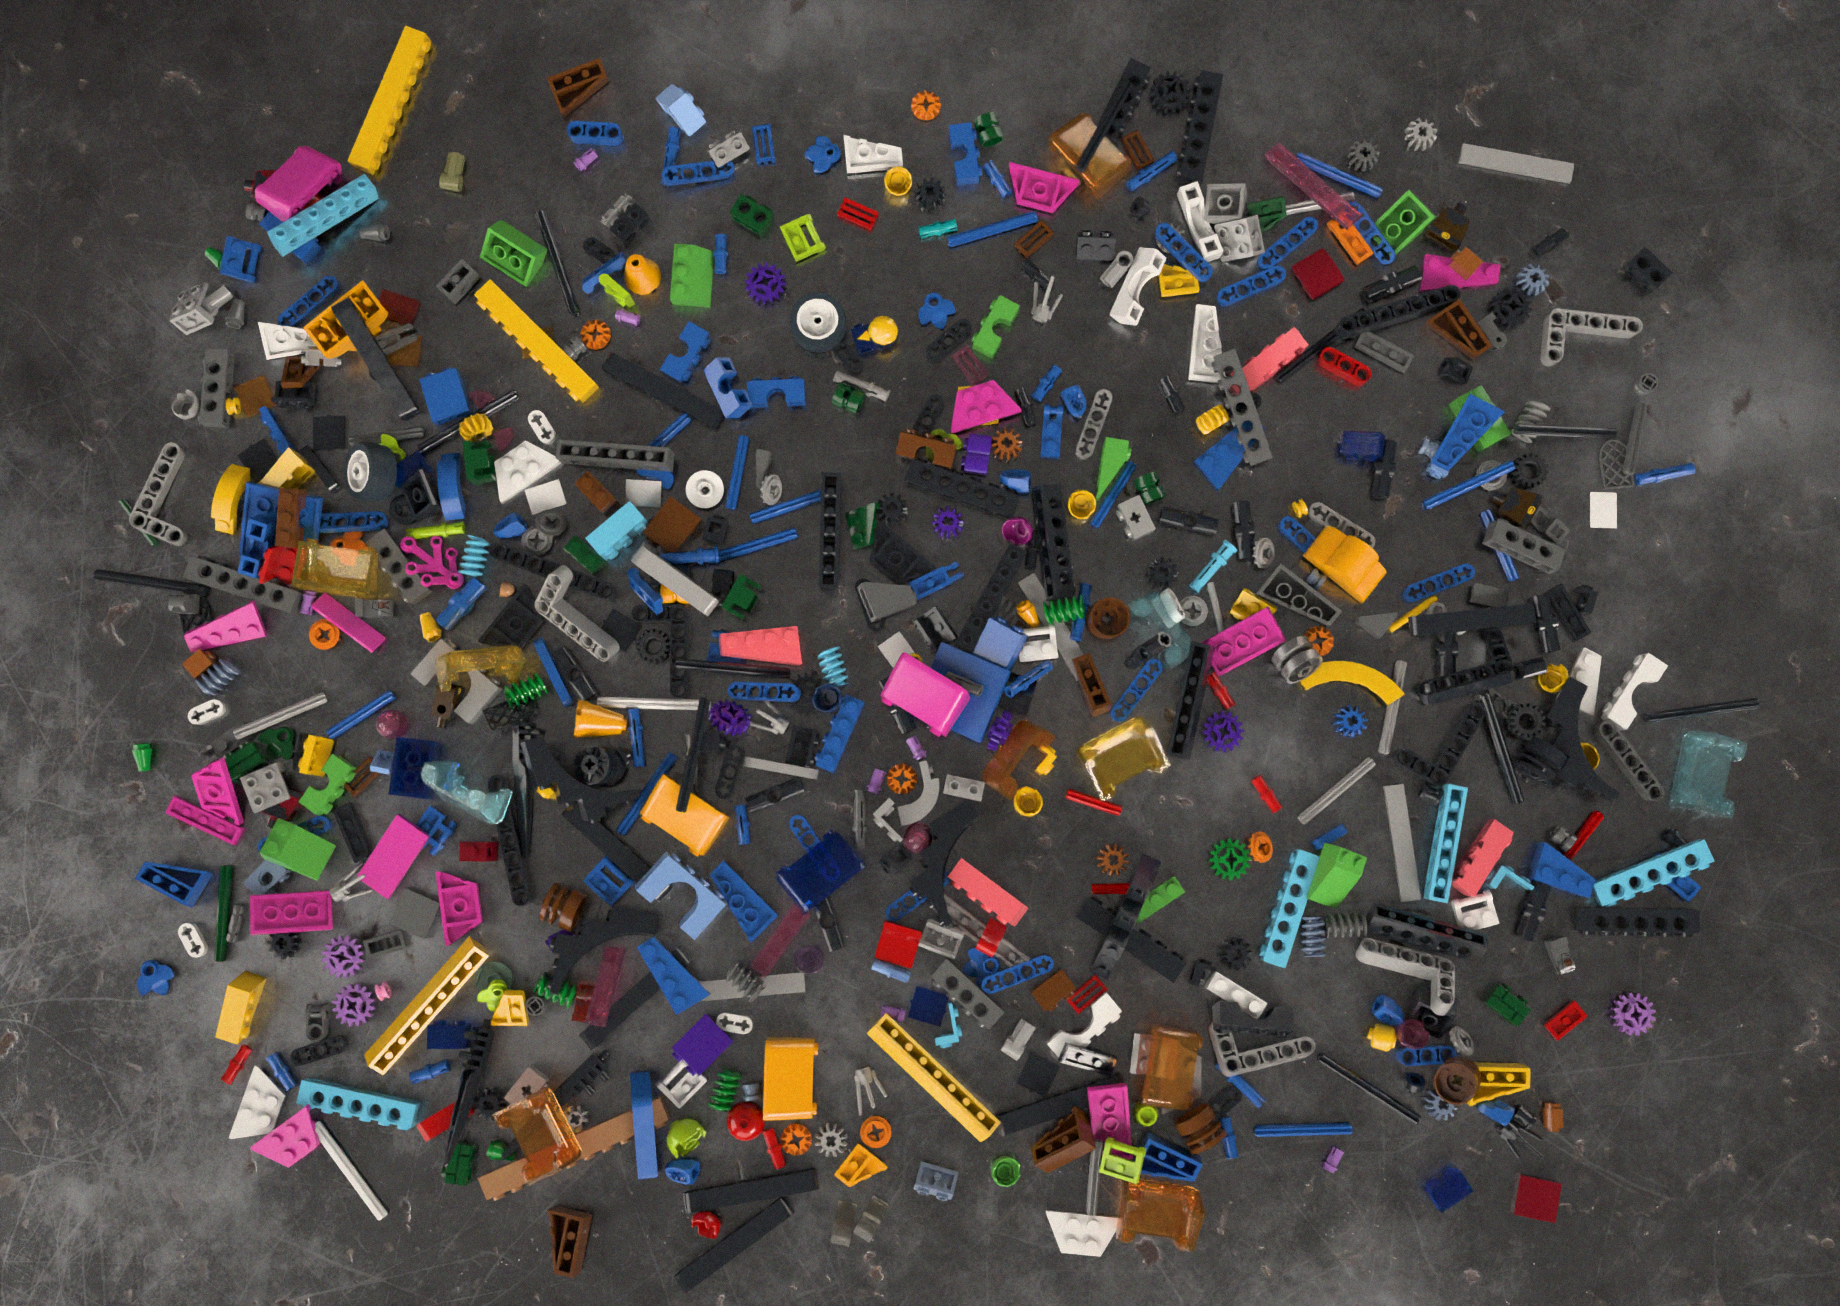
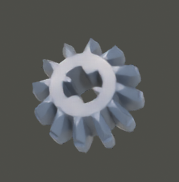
M1531 263L1527 265V268L1522 267L1520 269V273L1516 275V278L1519 280L1516 282V285L1521 286L1520 290H1525L1526 294L1530 295L1532 293L1533 296H1537L1539 293H1543L1545 287L1549 285L1550 282L1546 279L1550 275L1544 274L1546 268L1540 270L1539 264L1533 266Z
M1431 1090L1428 1091V1094L1431 1096L1430 1098L1424 1097V1100L1429 1102L1424 1107L1425 1109H1430L1428 1112L1430 1116L1435 1115L1437 1120H1440L1441 1117L1444 1120H1448V1114L1452 1117L1455 1116L1452 1110H1458V1106L1443 1100L1442 1103L1444 1105L1441 1107L1438 1102L1442 1099L1436 1090L1435 1093Z

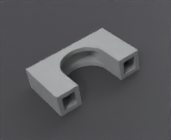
M440 639L411 672V675L425 687L430 688L446 669L454 666L464 668L470 676L471 688L468 695L454 712L467 723L474 724L483 713V710L492 703L503 689L499 686L500 682L493 676L489 678L484 674L486 670L482 666L471 663L470 660L472 658L463 651L462 653L456 650L457 645L451 640L445 641Z

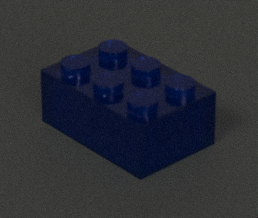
M397 737L388 795L433 800L441 742Z

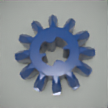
M1347 705L1346 709L1341 707L1339 709L1341 714H1335V717L1339 720L1334 721V724L1340 725L1336 729L1337 732L1343 730L1342 736L1345 737L1349 733L1350 738L1355 737V733L1361 735V729L1367 728L1362 722H1366L1368 719L1361 717L1365 712L1361 711L1358 713V706H1355L1353 709L1351 705ZM1353 718L1354 724L1349 725L1347 719Z

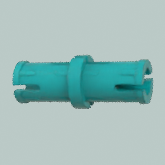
M955 218L942 222L934 221L930 225L918 226L921 239L934 235L941 236L943 233L958 230Z

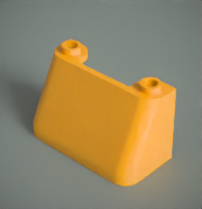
M662 774L640 811L641 819L648 824L653 822L690 847L688 851L698 857L699 854L704 856L730 816L716 810L717 808L711 806L692 792L690 793L687 811L685 813L676 811L681 784L669 775Z
M768 1037L766 1039L763 1120L812 1119L813 1115H816L817 1103L813 1102L814 1055H818V1043H815V1038Z

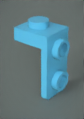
M1506 864L1496 865L1490 871L1484 883L1487 887L1496 889L1503 877L1507 876L1526 890L1534 889L1528 878L1523 875L1517 876L1513 873L1515 870Z
M949 1001L948 1005L953 1033L935 1036L936 1046L940 1045V1048L951 1047L952 1043L959 1042V1036H962L960 1024L956 1025L955 1017H958L957 1005H953L952 1001Z

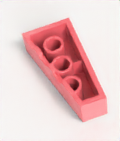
M1295 327L1286 334L1280 335L1271 346L1267 345L1260 351L1261 354L1257 357L1252 356L1245 362L1246 365L1242 369L1250 392L1300 356L1309 344ZM1233 385L1232 387L1239 394L1241 391L1240 386Z
M798 626L723 633L719 635L721 656L800 666L802 664Z
M1489 819L1454 868L1451 886L1465 896L1475 897L1495 863L1500 859L1503 850L1512 842L1511 837L1514 832L1496 819Z
M962 858L948 875V878L952 880L950 882L951 885L958 890L962 887L967 891L965 894L974 902L978 899L982 902L981 907L989 913L994 911L998 914L996 918L1005 925L1008 922L1016 926L1029 909Z

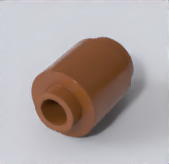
M1544 1103V1108H1542L1543 1127L1547 1128L1548 1132H1560V1128H1564L1561 1104Z

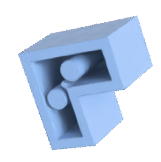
M671 84L655 98L665 113L671 116L682 132L689 137L706 123L702 117L704 115L703 111L698 106L695 107L692 102L694 98L680 86L676 87Z

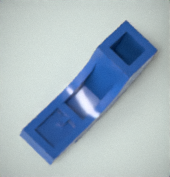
M460 453L442 454L441 460L437 462L438 492L445 520L465 518L466 504L460 483L462 462Z

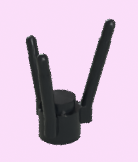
M1510 1120L1506 1126H1500V1137L1505 1140L1517 1159L1521 1157L1509 1140L1510 1138L1512 1140L1517 1138L1540 1159L1544 1158L1537 1149L1519 1135L1520 1131L1518 1129L1539 1141L1543 1140L1542 1137L1525 1129L1515 1120Z

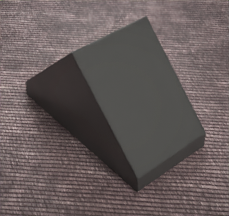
M1395 612L1362 616L1356 618L1355 623L1373 637L1379 639L1394 622L1398 614Z

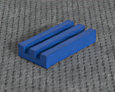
M771 125L752 126L757 164L762 162L768 163L769 161L776 162ZM764 129H767L771 154L769 157H767ZM756 130H760L763 150L762 158H760Z

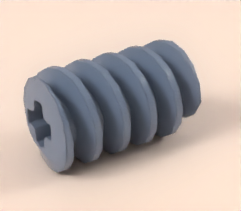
M226 656V661L219 658L220 666L215 663L213 664L214 671L208 668V676L202 673L203 681L195 679L199 688L208 696L216 695L217 690L223 689V684H229L228 679L233 680L235 679L234 674L239 675L241 673L237 664L228 656Z
M1305 916L1301 918V920L1306 921L1305 924L1300 925L1301 928L1306 929L1305 932L1301 933V936L1306 937L1305 940L1301 941L1302 944L1306 945L1305 948L1301 949L1302 952L1306 953L1304 957L1326 956L1325 952L1320 951L1326 948V945L1320 943L1326 940V937L1320 935L1326 932L1324 928L1320 927L1326 924L1325 921L1320 920L1322 917Z

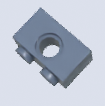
M264 860L243 884L255 895L275 894L277 891L275 888L290 878L289 874L292 870ZM268 873H271L273 877L270 883L266 879Z

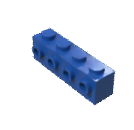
M847 694L845 698L842 697L838 715H833L830 726H832L830 733L826 732L822 740L824 747L822 751L818 750L814 761L817 762L816 766L835 773L865 702Z

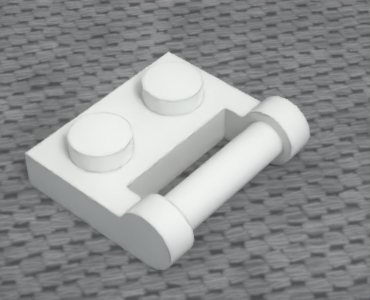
M1048 624L1046 627L1024 629L1023 633L1028 636L1049 634L1050 639L1025 642L1019 653L1020 663L1058 658L1054 624Z
M1490 890L1483 891L1482 894H1478L1475 897L1451 900L1459 927L1475 931L1499 924ZM1485 901L1486 906L1466 912L1461 911V907Z
M682 1060L662 1080L659 1079L655 1083L679 1109L708 1080L703 1074L697 1077L687 1073L670 1090L667 1085L686 1067Z

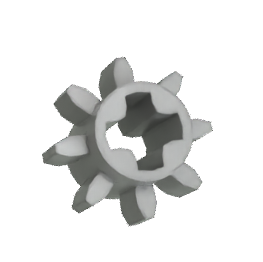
M579 1105L576 1110L573 1106L570 1107L571 1113L564 1115L568 1118V1122L565 1125L570 1124L573 1131L577 1126L583 1129V1122L590 1120L586 1118L588 1110L583 1111L582 1105ZM575 1115H580L581 1117L579 1120L573 1119Z

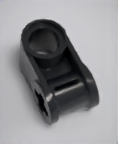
M714 569L711 594L717 597L723 593L725 596L721 598V601L717 604L718 606L723 605L733 587V570Z

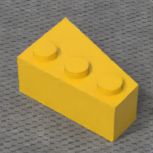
M288 447L270 471L258 483L278 488H299L315 471L301 454Z
M245 970L227 985L216 1038L238 1044L248 1037L250 1033L249 1027L265 985L266 977Z
M1474 1062L1481 1073V1085L1467 1104L1473 1106L1478 1102L1489 1101L1498 1096L1529 1089L1530 1068L1523 1063Z

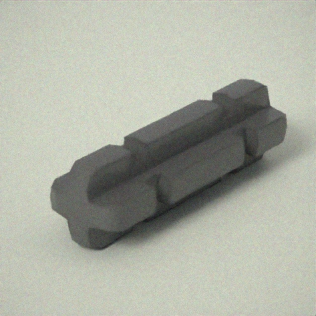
M234 904L232 912L234 913L231 914L228 927L229 933L226 936L228 942H237V932L240 930L241 915L245 909L244 905Z

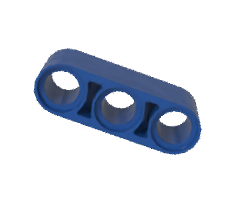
M572 121L566 128L570 139L576 144L617 146L624 139L623 133L616 123ZM575 130H581L578 135H573ZM594 131H599L598 135L591 136ZM612 132H618L615 137H610Z
M1447 1044L1400 1046L1395 1052L1396 1059L1406 1066L1443 1064L1449 1058L1457 1056L1456 1050ZM1444 1049L1449 1050V1055L1447 1058L1442 1057V1051ZM1425 1050H1429L1430 1055L1424 1060L1422 1053ZM1409 1051L1410 1058L1404 1061L1402 1058L1403 1053Z

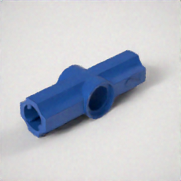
M473 576L461 591L456 592L448 602L449 605L437 617L436 621L446 630L450 631L462 616L467 615L472 610L474 602L487 587Z

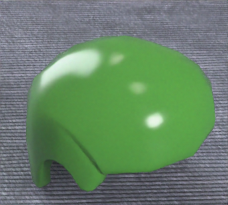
M1009 1156L997 1158L991 1168L993 1181L999 1186L1004 1187L1015 1184L1021 1176L1020 1163Z

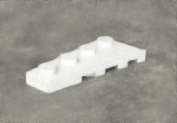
M1200 304L1195 306L1188 380L1218 383L1217 380L1221 379L1219 372L1215 373L1211 364L1214 361L1213 356L1222 353L1215 306Z

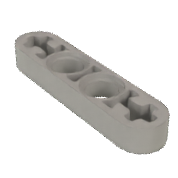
M1106 389L1099 390L1095 395L1075 453L1080 460H1088L1091 457L1112 401V394ZM1103 394L1107 395L1106 399H1108L1109 401L1105 400L1102 408L1095 407V404L1099 406L1101 399L1098 398V396L1102 397ZM1093 412H1101L1102 419L1100 421L1093 420ZM1093 429L1096 432V436L1088 438L1085 431ZM1082 439L1089 443L1087 447L1089 454L1086 453L1085 456L1081 455L1082 451L1079 450V448L1083 449L1085 445Z
M1316 502L1308 508V516L1321 526H1330L1328 519L1336 517L1338 525L1334 528L1345 534V528L1352 527L1355 537L1360 532L1361 535L1359 537L1362 539L1368 538L1369 546L1371 548L1374 547L1375 538L1371 533L1326 505ZM1317 507H1319L1320 513L1325 515L1326 512H1328L1329 514L1325 517L1324 521H1322L1321 519L1324 516H1322L1321 514L1315 516V511L1313 510V508L1316 509Z
M745 757L743 764L745 767L816 780L819 772L816 769Z

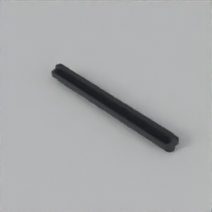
M1125 80L1075 167L1080 173L1085 172L1133 87L1132 82Z
M543 209L535 212V216L568 312L571 316L579 313V309L548 218Z
M1360 308V309H1359L1358 311H1356L1355 313H1358V312H1361V311H1365V309ZM1342 325L1345 330H1349L1346 325ZM1334 329L1276 373L1275 378L1277 381L1282 383L1321 353L1323 349L1339 339Z
M511 390L470 415L473 416L479 413L489 417L518 400L519 395L515 390ZM464 418L417 446L422 454H426L460 434L459 427L460 423L465 421Z
M1515 424L1513 430L1514 434L1605 439H1615L1618 436L1616 428Z
M96 569L93 573L94 579L98 581L205 596L208 591L207 585L100 569Z
M677 658L675 662V668L683 670L784 679L790 677L789 668Z
M1484 693L1479 698L1486 708L1485 717L1514 804H1520L1524 802V796L1491 694Z
M701 697L699 700L676 805V811L685 813L687 811L711 701L709 698Z
M1758 698L1650 712L1644 714V720L1646 723L1756 709L1760 707V701Z
M1324 1053L1318 1056V1063L1413 1124H1417L1420 1121L1421 1116L1329 1056Z

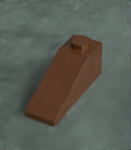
M1088 653L1072 659L1092 718L1109 712L1112 704L1091 654Z

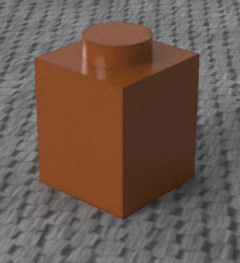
M1465 247L1462 251L1458 249L1451 257L1453 261L1449 267L1464 280H1467L1483 261Z
M198 649L182 663L193 678L200 680L203 679L202 673L207 675L208 668L213 670V664H219L215 661L216 656L210 650Z

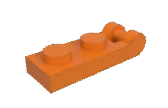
M1344 212L1337 215L1335 220L1331 219L1327 222L1329 230L1334 233L1356 265L1373 255L1374 252ZM1341 224L1345 226L1342 230L1339 227Z

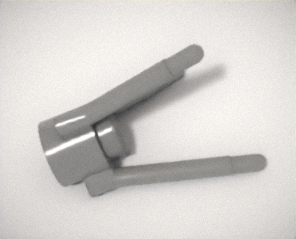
M1051 276L1043 303L1038 304V307V283H1034L1031 314H1033L1032 318L1036 321L1046 323L1047 319L1051 320L1052 314L1063 296L1059 294L1049 310V306L1046 304L1053 285L1054 276Z
M764 701L778 716L773 718L759 709L756 712L770 720L772 727L753 721L750 722V725L771 731L776 735L778 732L783 735L790 723L787 720L788 716L781 713L770 701Z
M360 862L341 880L337 881L335 886L329 889L332 898L336 902L342 899L345 902L351 898L373 891L370 888L348 894L351 892L349 887L366 876L362 874L349 883H345L349 877L364 865L363 862Z
M870 1066L855 1071L856 1076H854L856 1082L859 1116H862L860 1082L861 1085H865L872 1108H875L869 1083L873 1082L872 1078L883 1096L887 1097V1093L877 1078L875 1070H871Z

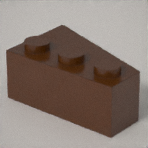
M600 58L547 78L563 118L609 81Z
M1460 299L1425 323L1427 327L1472 360L1492 347Z
M1076 1106L1071 1109L1072 1113L1067 1118L1061 1119L1058 1122L1059 1125L1052 1132L1048 1131L1031 1147L1034 1165L1046 1173L1096 1149L1089 1116Z
M555 1205L547 1209L548 1216L550 1217L551 1228H549L552 1236L553 1247L551 1250L554 1274L574 1278L581 1273L592 1214Z

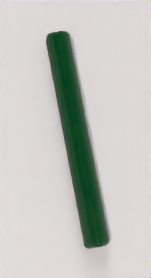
M222 865L219 868L214 961L216 962L226 961L227 955L226 936L228 933L232 867L229 865Z

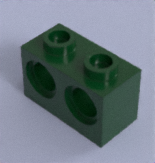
M740 194L729 212L731 219L763 237L774 220L772 209L764 204L762 206L757 204V201L749 195L744 196ZM744 206L749 207L747 212H741L740 209ZM759 216L766 217L762 222L756 221Z

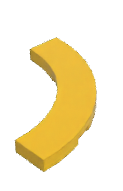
M1323 662L1313 674L1300 681L1305 690L1329 681L1360 684L1377 694L1387 705H1390L1404 695V692L1398 685L1383 673L1355 662Z

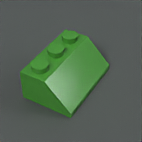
M499 220L488 227L480 258L527 287L543 265L547 248L503 220Z
M674 244L670 300L673 305L710 308L714 268L713 251L696 245Z
M1482 385L1449 404L1456 417L1470 394L1494 406ZM1502 417L1474 444L1478 453L1512 434Z

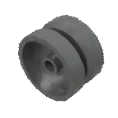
M1299 636L1283 644L1274 653L1272 662L1281 671L1285 681L1293 684L1313 674L1322 664L1323 658L1317 650L1313 649V644L1308 637Z

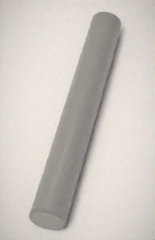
M1210 582L1206 585L1219 633L1225 630L1214 582Z

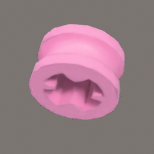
M383 981L381 985H375V992L380 1001H383L385 997L390 998L392 996L391 989L386 981Z

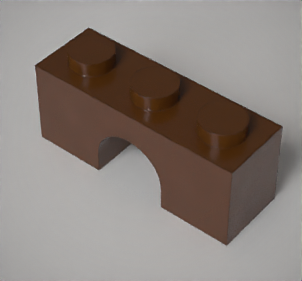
M906 428V430L900 432L896 454L914 459L919 447L928 446L934 452L933 464L951 468L954 463L958 443H954V439L943 437L942 440L935 438V434L925 433L922 435L918 434L915 429Z
M279 488L275 546L303 547L304 528L300 527L299 516L301 510L306 508L307 489Z

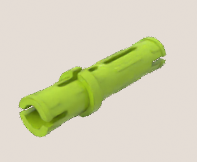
M463 521L450 524L442 522L441 525L406 528V532H408L406 537L422 539L443 536L446 538L449 535L465 534V530H463L465 529V524Z

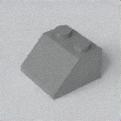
M1245 183L1207 184L1204 221L1216 225L1246 218L1248 191Z

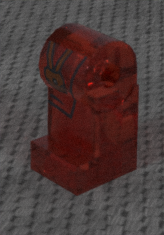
M579 984L572 1021L590 1023L593 1020L596 986Z

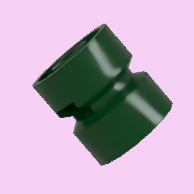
M995 112L984 113L973 120L976 132L980 133L978 138L982 147H991L1004 140L1002 129L997 127L999 121Z
M840 382L833 395L831 404L839 408L846 407V411L856 415L863 403L866 392L857 388L852 390L850 385Z
M1156 471L1133 480L1136 490L1141 491L1140 497L1144 505H1149L1166 497L1163 487L1158 485L1160 480Z

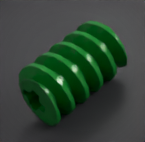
M1080 595L1078 601L1075 596H1072V602L1065 597L1063 604L1060 599H1057V605L1054 604L1053 600H1050V606L1043 602V611L1048 623L1053 625L1055 621L1061 623L1062 618L1065 622H1068L1070 618L1073 621L1076 620L1077 615L1080 619H1083L1085 616V603L1082 595Z
M533 673V680L526 676V683L519 679V686L512 682V689L507 685L504 686V694L511 709H513V703L520 706V699L527 703V696L534 700V693L539 697L542 696L541 690L547 693L546 687L537 673Z
M545 972L539 978L533 994L538 991V996L541 997L545 994V999L547 1000L552 997V1002L554 1003L560 999L559 1004L563 1006L567 1002L566 1007L570 1009L578 993L575 990L576 984L569 988V981H566L562 985L559 996L551 995L549 993L550 989H547L549 979L547 978V972Z
M721 1067L724 1072L717 1073L721 1080L714 1081L719 1087L712 1088L716 1095H710L709 1097L714 1102L707 1103V1105L715 1110L728 1112L727 1110L732 1109V1105L729 1102H734L735 1100L732 1095L737 1093L734 1087H739L740 1084L736 1079H741L742 1075L734 1070Z

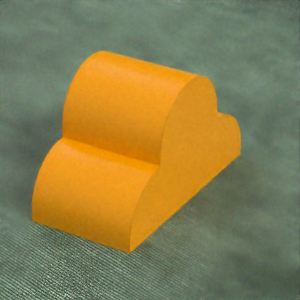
M362 280L331 306L349 297L373 336L377 337L381 333L379 326L387 318L388 312L365 281ZM331 306L303 327L325 358L328 359L336 358L348 350L357 351L334 315Z
M1325 526L1312 545L1303 554L1304 558L1361 604L1364 603L1387 573L1385 568L1378 562L1379 556L1373 548L1361 539L1352 535L1347 536L1331 526Z

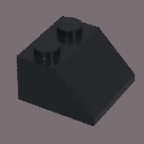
M418 470L401 484L414 520L433 517L442 510L434 484L429 474L424 470Z
M1011 672L1005 687L1014 682L1015 678L1020 675ZM1037 681L1030 684L1025 691L1021 690L1011 698L1003 690L996 708L1026 717Z
M1420 985L1412 996L1403 1026L1441 1039L1457 1016V998H1455L1453 1005L1445 1015H1437L1430 1006L1431 989Z

